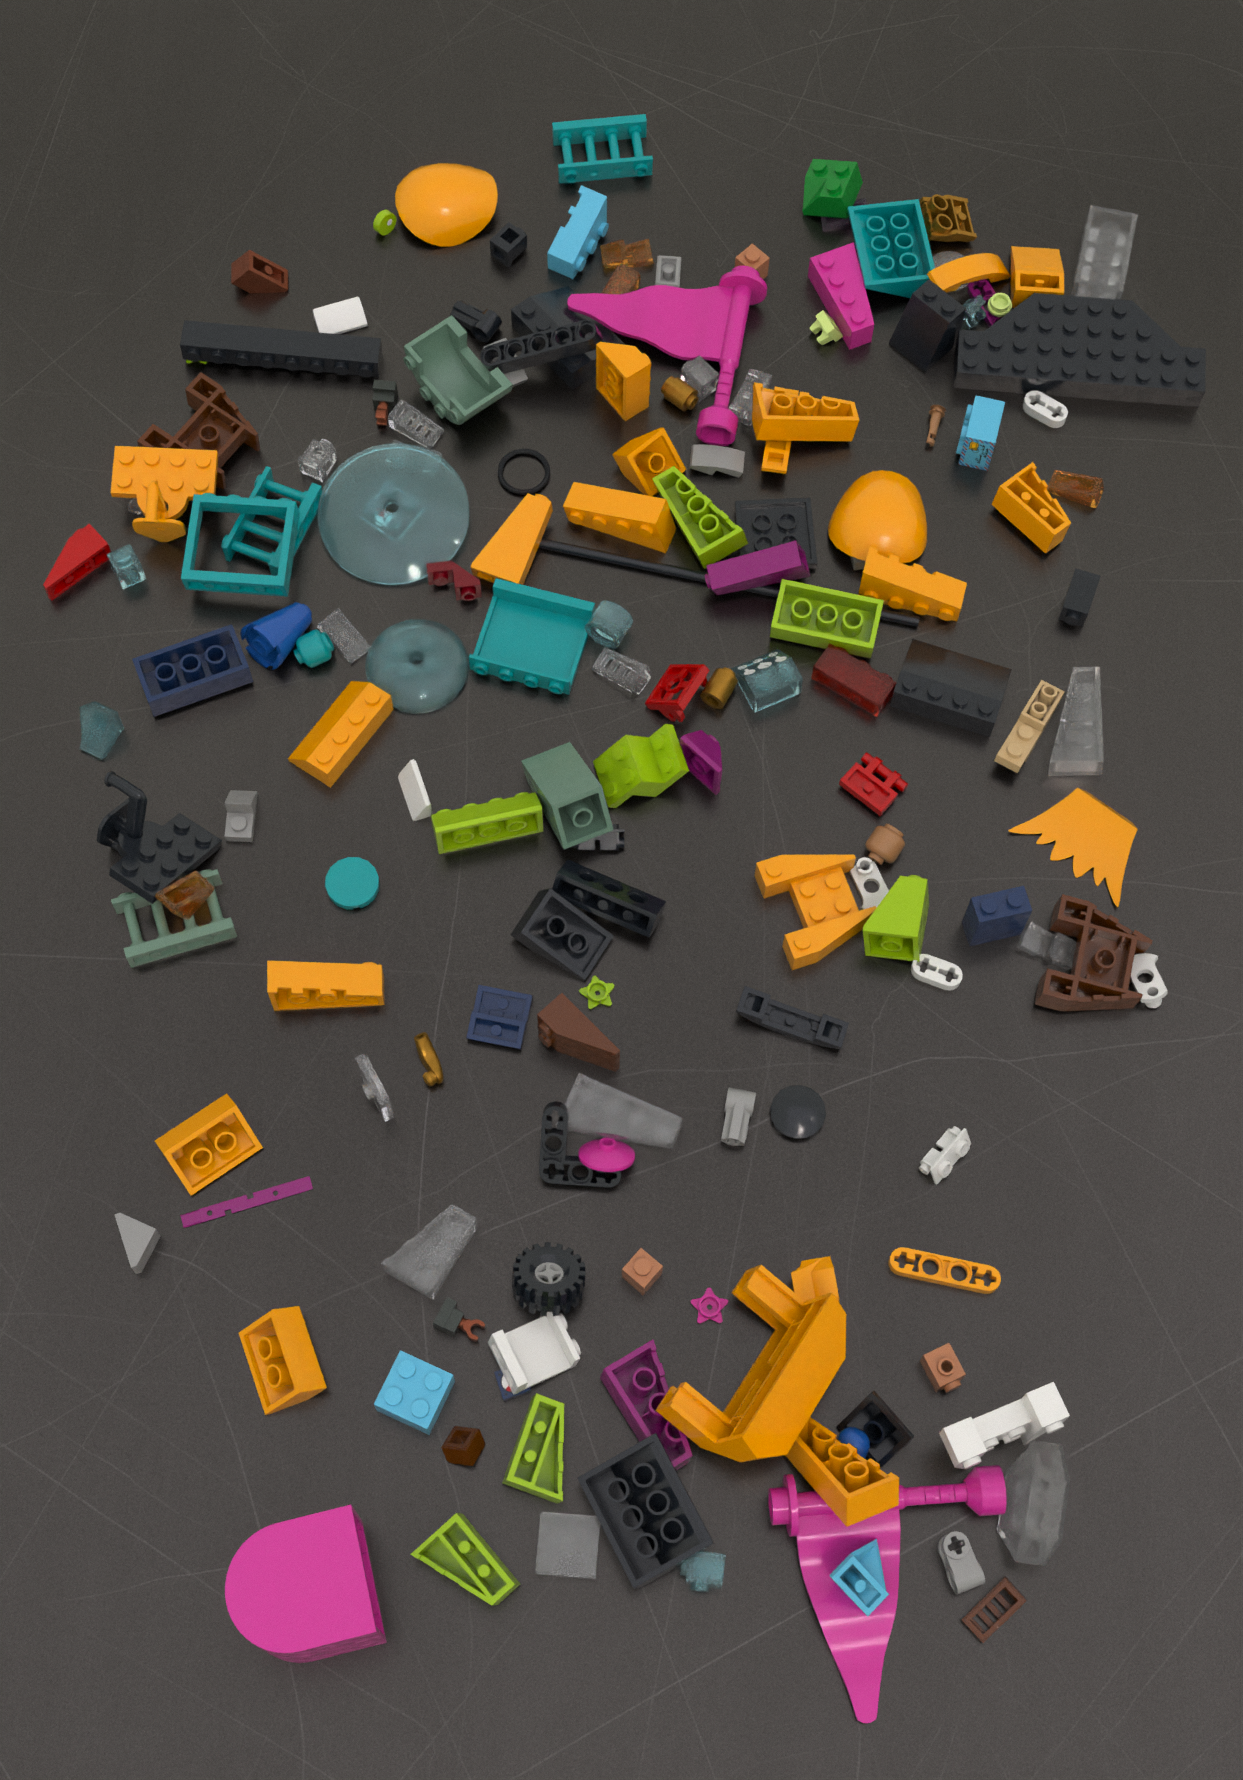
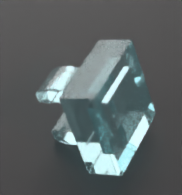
M981 294L967 300L963 304L966 308L964 319H966L967 325L971 328L978 325L975 315L979 320L986 317L985 311L981 309L986 301Z

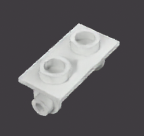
M953 1126L952 1129L948 1128L936 1143L937 1147L941 1148L942 1151L939 1152L931 1148L920 1161V1171L925 1175L931 1173L936 1185L942 1178L950 1174L957 1160L967 1154L971 1141L965 1128L962 1131L956 1126Z

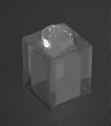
M699 355L682 366L680 379L698 391L697 397L700 402L717 389L719 373Z

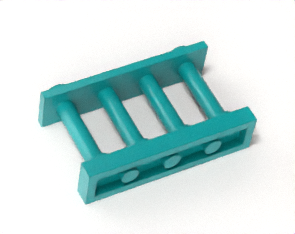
M646 114L553 122V146H562L564 164H558L559 184L652 175L653 156H644L641 138H645L647 132ZM632 139L634 157L620 158L618 140ZM608 141L611 159L597 161L594 142ZM585 143L587 162L573 163L571 144Z
M266 466L263 473L257 476L255 488L249 498L255 496L265 498L268 491H272L300 502L294 549L295 555L324 501L322 486L312 483L308 491H298L274 482L271 467ZM240 513L229 535H225L222 540L221 548L223 549L225 559L230 562L237 551L268 563L271 575L277 576L283 532L281 533L252 522L256 514ZM274 516L282 520L286 518V516ZM249 531L279 542V546L275 552L269 553L244 544L241 541L246 532Z

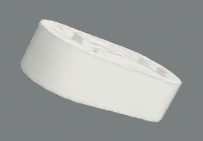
M1030 391L1024 398L1023 410L1025 413L1052 428H1059L1064 425L1068 410L1063 404L1040 391ZM1034 401H1037L1038 404H1035L1034 406L1030 404ZM1058 413L1060 416H1056L1055 418L1052 415Z
M921 954L920 962L913 960L911 965V973L914 978L944 990L956 989L962 980L963 974L959 966L928 954ZM923 962L928 964V969H926L925 973L920 972V966H918ZM948 972L954 973L953 978L955 979H952L951 982L946 981L945 975Z

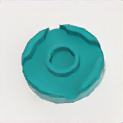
M347 857L338 860L330 867L326 875L325 887L330 900L336 906L346 910H353V908L358 907L363 908L375 899L379 891V876L375 867L369 861L359 857Z

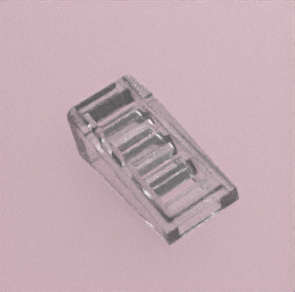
M400 400L388 415L389 427L428 449L432 448L444 432L442 427L403 400ZM412 419L413 422L409 426L408 423ZM421 424L422 427H421V429L417 432L416 429H417V428L419 427V425ZM430 429L432 432L425 438V433Z
M606 647L592 666L593 671L637 695L641 693L651 678L648 665ZM611 658L613 660L612 663L609 665L608 668H605L606 664ZM621 664V666H620V668L618 669V671L615 672V670H616V668L618 667V665ZM628 669H630V672L627 674V676H624Z

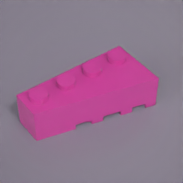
M854 242L811 257L808 278L830 317H832L843 334L842 338L849 350L871 342L874 321Z

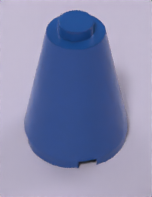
M295 602L245 625L241 629L240 635L242 641L246 638L249 644L246 650L261 666L265 668L273 666L272 669H277L296 645V640L304 634L312 623L311 610L305 604Z

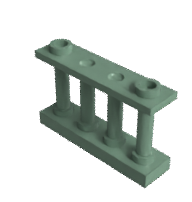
M209 869L203 870L195 876L182 879L153 904L132 892L122 893L117 898L111 899L116 913L125 914L132 944L130 947L124 948V952L131 968L237 937L231 917L223 918L215 886L222 885L218 869L213 871ZM204 890L212 921L209 924L198 926L195 922L188 894ZM178 898L185 929L182 932L172 934L169 932L162 902ZM151 905L159 936L157 939L146 942L142 939L135 909Z

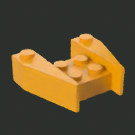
M779 855L756 863L754 876L763 899L789 891L804 928L784 936L782 947L791 970L817 963L860 932L875 911L876 906L859 911L844 873L850 872L854 868L855 855Z

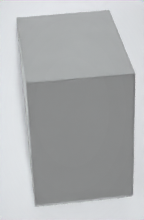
M117 1213L115 1218L130 1266L135 1274H139L143 1271L161 1235L157 1229L122 1213Z

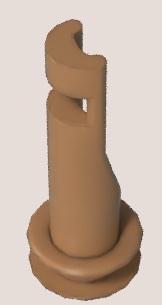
M932 405L930 407V429L926 443L930 444V447L934 446V438L937 435L940 419L945 416L946 409L941 405Z

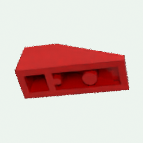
M90 524L75 531L73 536L68 539L43 586L51 601L113 557L109 544Z

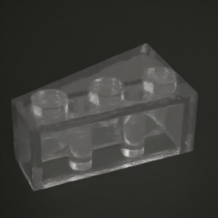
M451 1204L428 1223L414 1238L405 1242L403 1247L381 1262L383 1270L433 1300L477 1230V1218Z

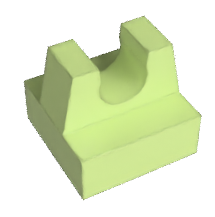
M824 310L816 315L817 320L810 326V330L814 334L822 331V334L816 338L821 345L832 340L837 342L843 337L832 317Z

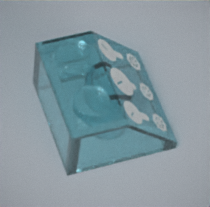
M778 649L731 668L736 674L738 684L754 713L801 693L803 678L792 658Z

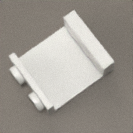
M547 1312V1316L538 1318L505 1334L502 1329L491 1335L488 1344L513 1395L575 1367L580 1360L579 1355H581L579 1345L575 1339L571 1340L566 1330L568 1325L562 1313H559V1316H553L552 1312Z

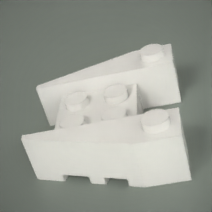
M1052 1382L1026 1393L1017 1401L974 1419L969 1417L947 1426L939 1434L954 1467L969 1469L982 1462L981 1457L986 1452L994 1449V1446L999 1444L998 1441L1003 1439L1004 1443L1007 1444L1021 1438L1023 1445L1028 1444L1046 1432L1050 1434L1063 1428V1422L1070 1415L1055 1383Z

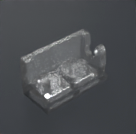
M749 369L748 374L751 376L746 375L737 395L729 405V409L738 417V422L748 426L752 424L754 382L763 384V388L771 389L772 382L771 374H765L756 369Z

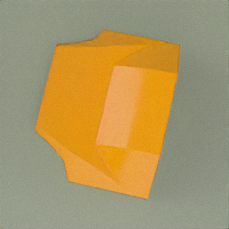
M830 1256L801 1261L800 1267L791 1272L794 1292L804 1301L831 1292L839 1301L836 1277Z

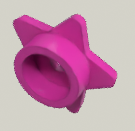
M709 1287L701 1298L691 1300V1304L698 1310V1323H703L709 1319L722 1323L721 1310L727 1305V1299L718 1298ZM707 1305H711L712 1309H707Z

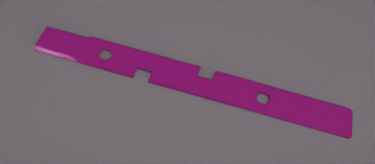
M307 1176L254 1192V1198L247 1199V1195L180 1215L183 1228L226 1216L225 1211L231 1209L232 1213H236L312 1190L310 1177ZM278 1191V1195L274 1196L273 1192ZM212 1211V1215H207V1212Z

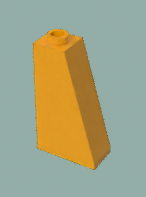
M527 493L472 562V575L492 583L497 578L523 585L553 512L552 502L541 494H535L534 496Z

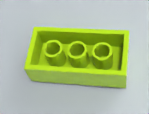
M782 579L771 624L770 637L871 658L884 600Z

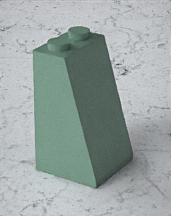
M570 742L521 761L527 783L532 792H536L542 806V811L563 849L613 830L603 788Z

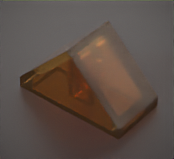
M194 871L157 892L155 897L174 915L189 920L212 894L215 887L200 873Z

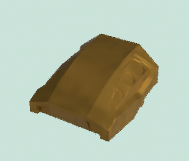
M935 194L932 197H922L919 203L929 241L970 242L977 238L976 233L973 231L967 198Z

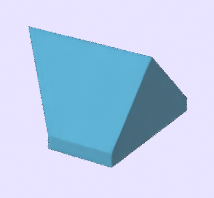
M877 1539L850 1553L829 1575L835 1584L867 1616L889 1595L886 1591Z

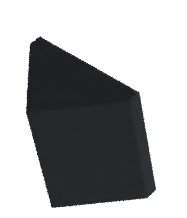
M872 1391L836 1426L840 1432L847 1427H855L864 1431L870 1440V1448L865 1459H873L880 1464V1469L914 1438L910 1430L875 1391Z

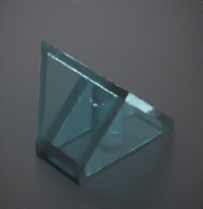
M93 701L79 707L82 738L80 749L100 759H104L124 727L117 711Z

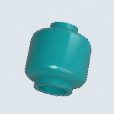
M314 629L296 640L297 649L293 651L300 664L305 663L308 667L314 668L331 659L334 646L326 632L322 633Z

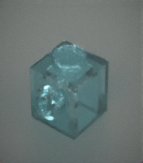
M131 544L107 554L111 568L122 589L146 579L142 565Z
M701 1551L682 1563L680 1575L686 1576L685 1584H691V1590L709 1592V1587L721 1589L726 1554Z

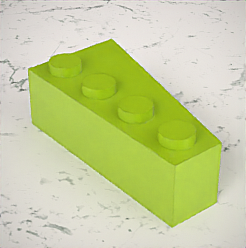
M675 466L652 478L660 497L667 499L672 517L704 569L707 568L706 565L716 563L748 544L743 529L733 523L729 516L722 510H719Z

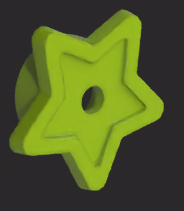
M593 976L591 983L587 987L581 988L579 992L588 998V1008L590 1010L599 1004L610 1007L612 1002L609 994L613 990L614 984L605 983L599 980L597 976ZM599 991L600 995H596L595 992Z

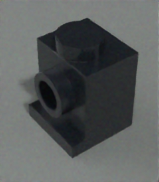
M510 222L490 239L491 256L508 268L512 265V261L527 248L526 233Z

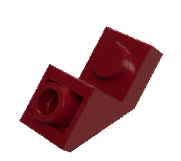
M453 561L426 563L429 585L443 586L448 583H454L456 600L471 601L482 597L480 580Z

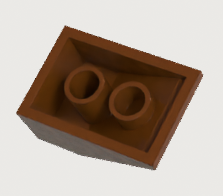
M563 993L559 994L537 1014L538 1038L546 1047L552 1046L557 1052L615 1072L619 1069L620 1050Z

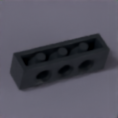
M567 860L557 872L552 887L553 891L572 905L647 937H650L658 926L666 904L665 900L570 860Z

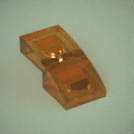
M623 239L600 245L605 268L625 269L654 264L649 239L625 245Z

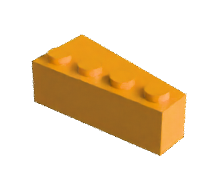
M573 482L563 504L568 521L574 524L582 525L663 553L667 552L676 531L667 499Z
M869 547L858 595L884 600L883 604L893 609H906L919 615L927 614L939 617L944 621H958L967 586L966 582L937 571L933 574L927 573L921 565L914 563L912 566H908L899 562L900 557L890 554L887 558L877 554L878 549Z
M811 1417L808 1419L790 1451L785 1456L846 1527L899 1505L898 1476L892 1472L886 1474L880 1469L879 1463L871 1458L869 1460L864 1459L857 1454V1448L849 1443L839 1442L836 1439V1434Z

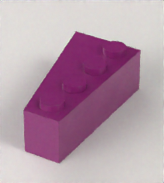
M651 1340L604 1368L600 1379L639 1442L657 1433L677 1471L688 1464L693 1455L686 1435L656 1411L669 1388L662 1363H660L656 1353L657 1349L654 1340Z

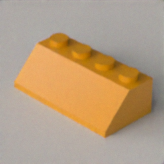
M351 681L289 756L288 761L331 788L393 711L391 695L370 682Z

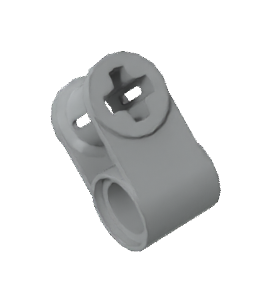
M955 1531L941 1537L937 1547L938 1553L955 1594L958 1595L985 1584L983 1570L974 1555L966 1535ZM958 1542L960 1548L956 1549V1551L948 1549V1545Z

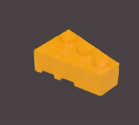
M1032 462L999 486L991 505L1044 553H1047L1063 541L1071 521L1057 499H1053L1049 494L1047 483L1045 480L1041 481L1036 473L1037 467Z

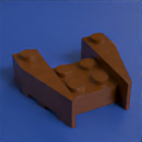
M200 372L185 388L188 406L196 410L194 415L173 437L155 424H152L137 440L138 447L217 450L216 487L225 489L227 487L225 474L220 468L243 442L258 452L260 450L259 437L250 422L246 421L239 412L236 404L226 395V391L222 386Z
M1062 894L1054 905L1049 930L1077 938L1071 973L1067 974L1047 968L1039 979L1034 1004L1058 1011L1134 1008L1143 996L1141 993L1128 990L1135 953H1145L1152 945L1153 940L1137 930L1132 931L1118 922L1119 919L1114 916H1107L1096 909L1097 906L1093 903Z

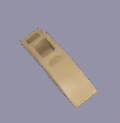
M1041 680L994 761L1018 773L1042 735L1065 691Z

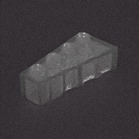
M580 1073L565 1103L569 1114L567 1132L672 1149L683 1126L682 1117Z

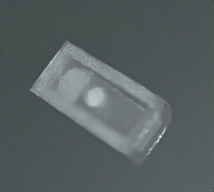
M339 608L318 623L317 628L320 632L328 634L333 646L351 664L371 649V646Z

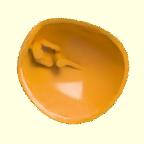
M449 163L425 165L412 170L398 184L395 193V205L404 225L415 236L432 245L451 247L470 240L490 222L497 205V186L492 175L471 166Z
M879 470L862 475L846 490L834 509L828 525L829 538L842 552L866 561L869 547L878 549L877 554L888 558L892 554L900 557V563L911 562L922 555L927 543V521L921 495L916 486L907 477L899 473Z

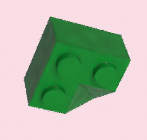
M813 159L805 176L803 215L848 219L847 209L849 206L854 205L863 183L857 162Z

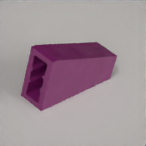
M792 541L706 565L708 574H705V581L708 589H712L717 595L781 583L782 579L791 581L810 577V571L805 551L797 541Z

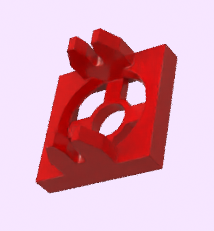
M670 664L646 700L645 705L650 710H659L672 722H675L676 719L682 722L685 718L684 709L699 686H706L708 683L706 676L710 670L705 664ZM680 681L675 688L671 689L676 682ZM683 690L677 699L671 700L674 694Z

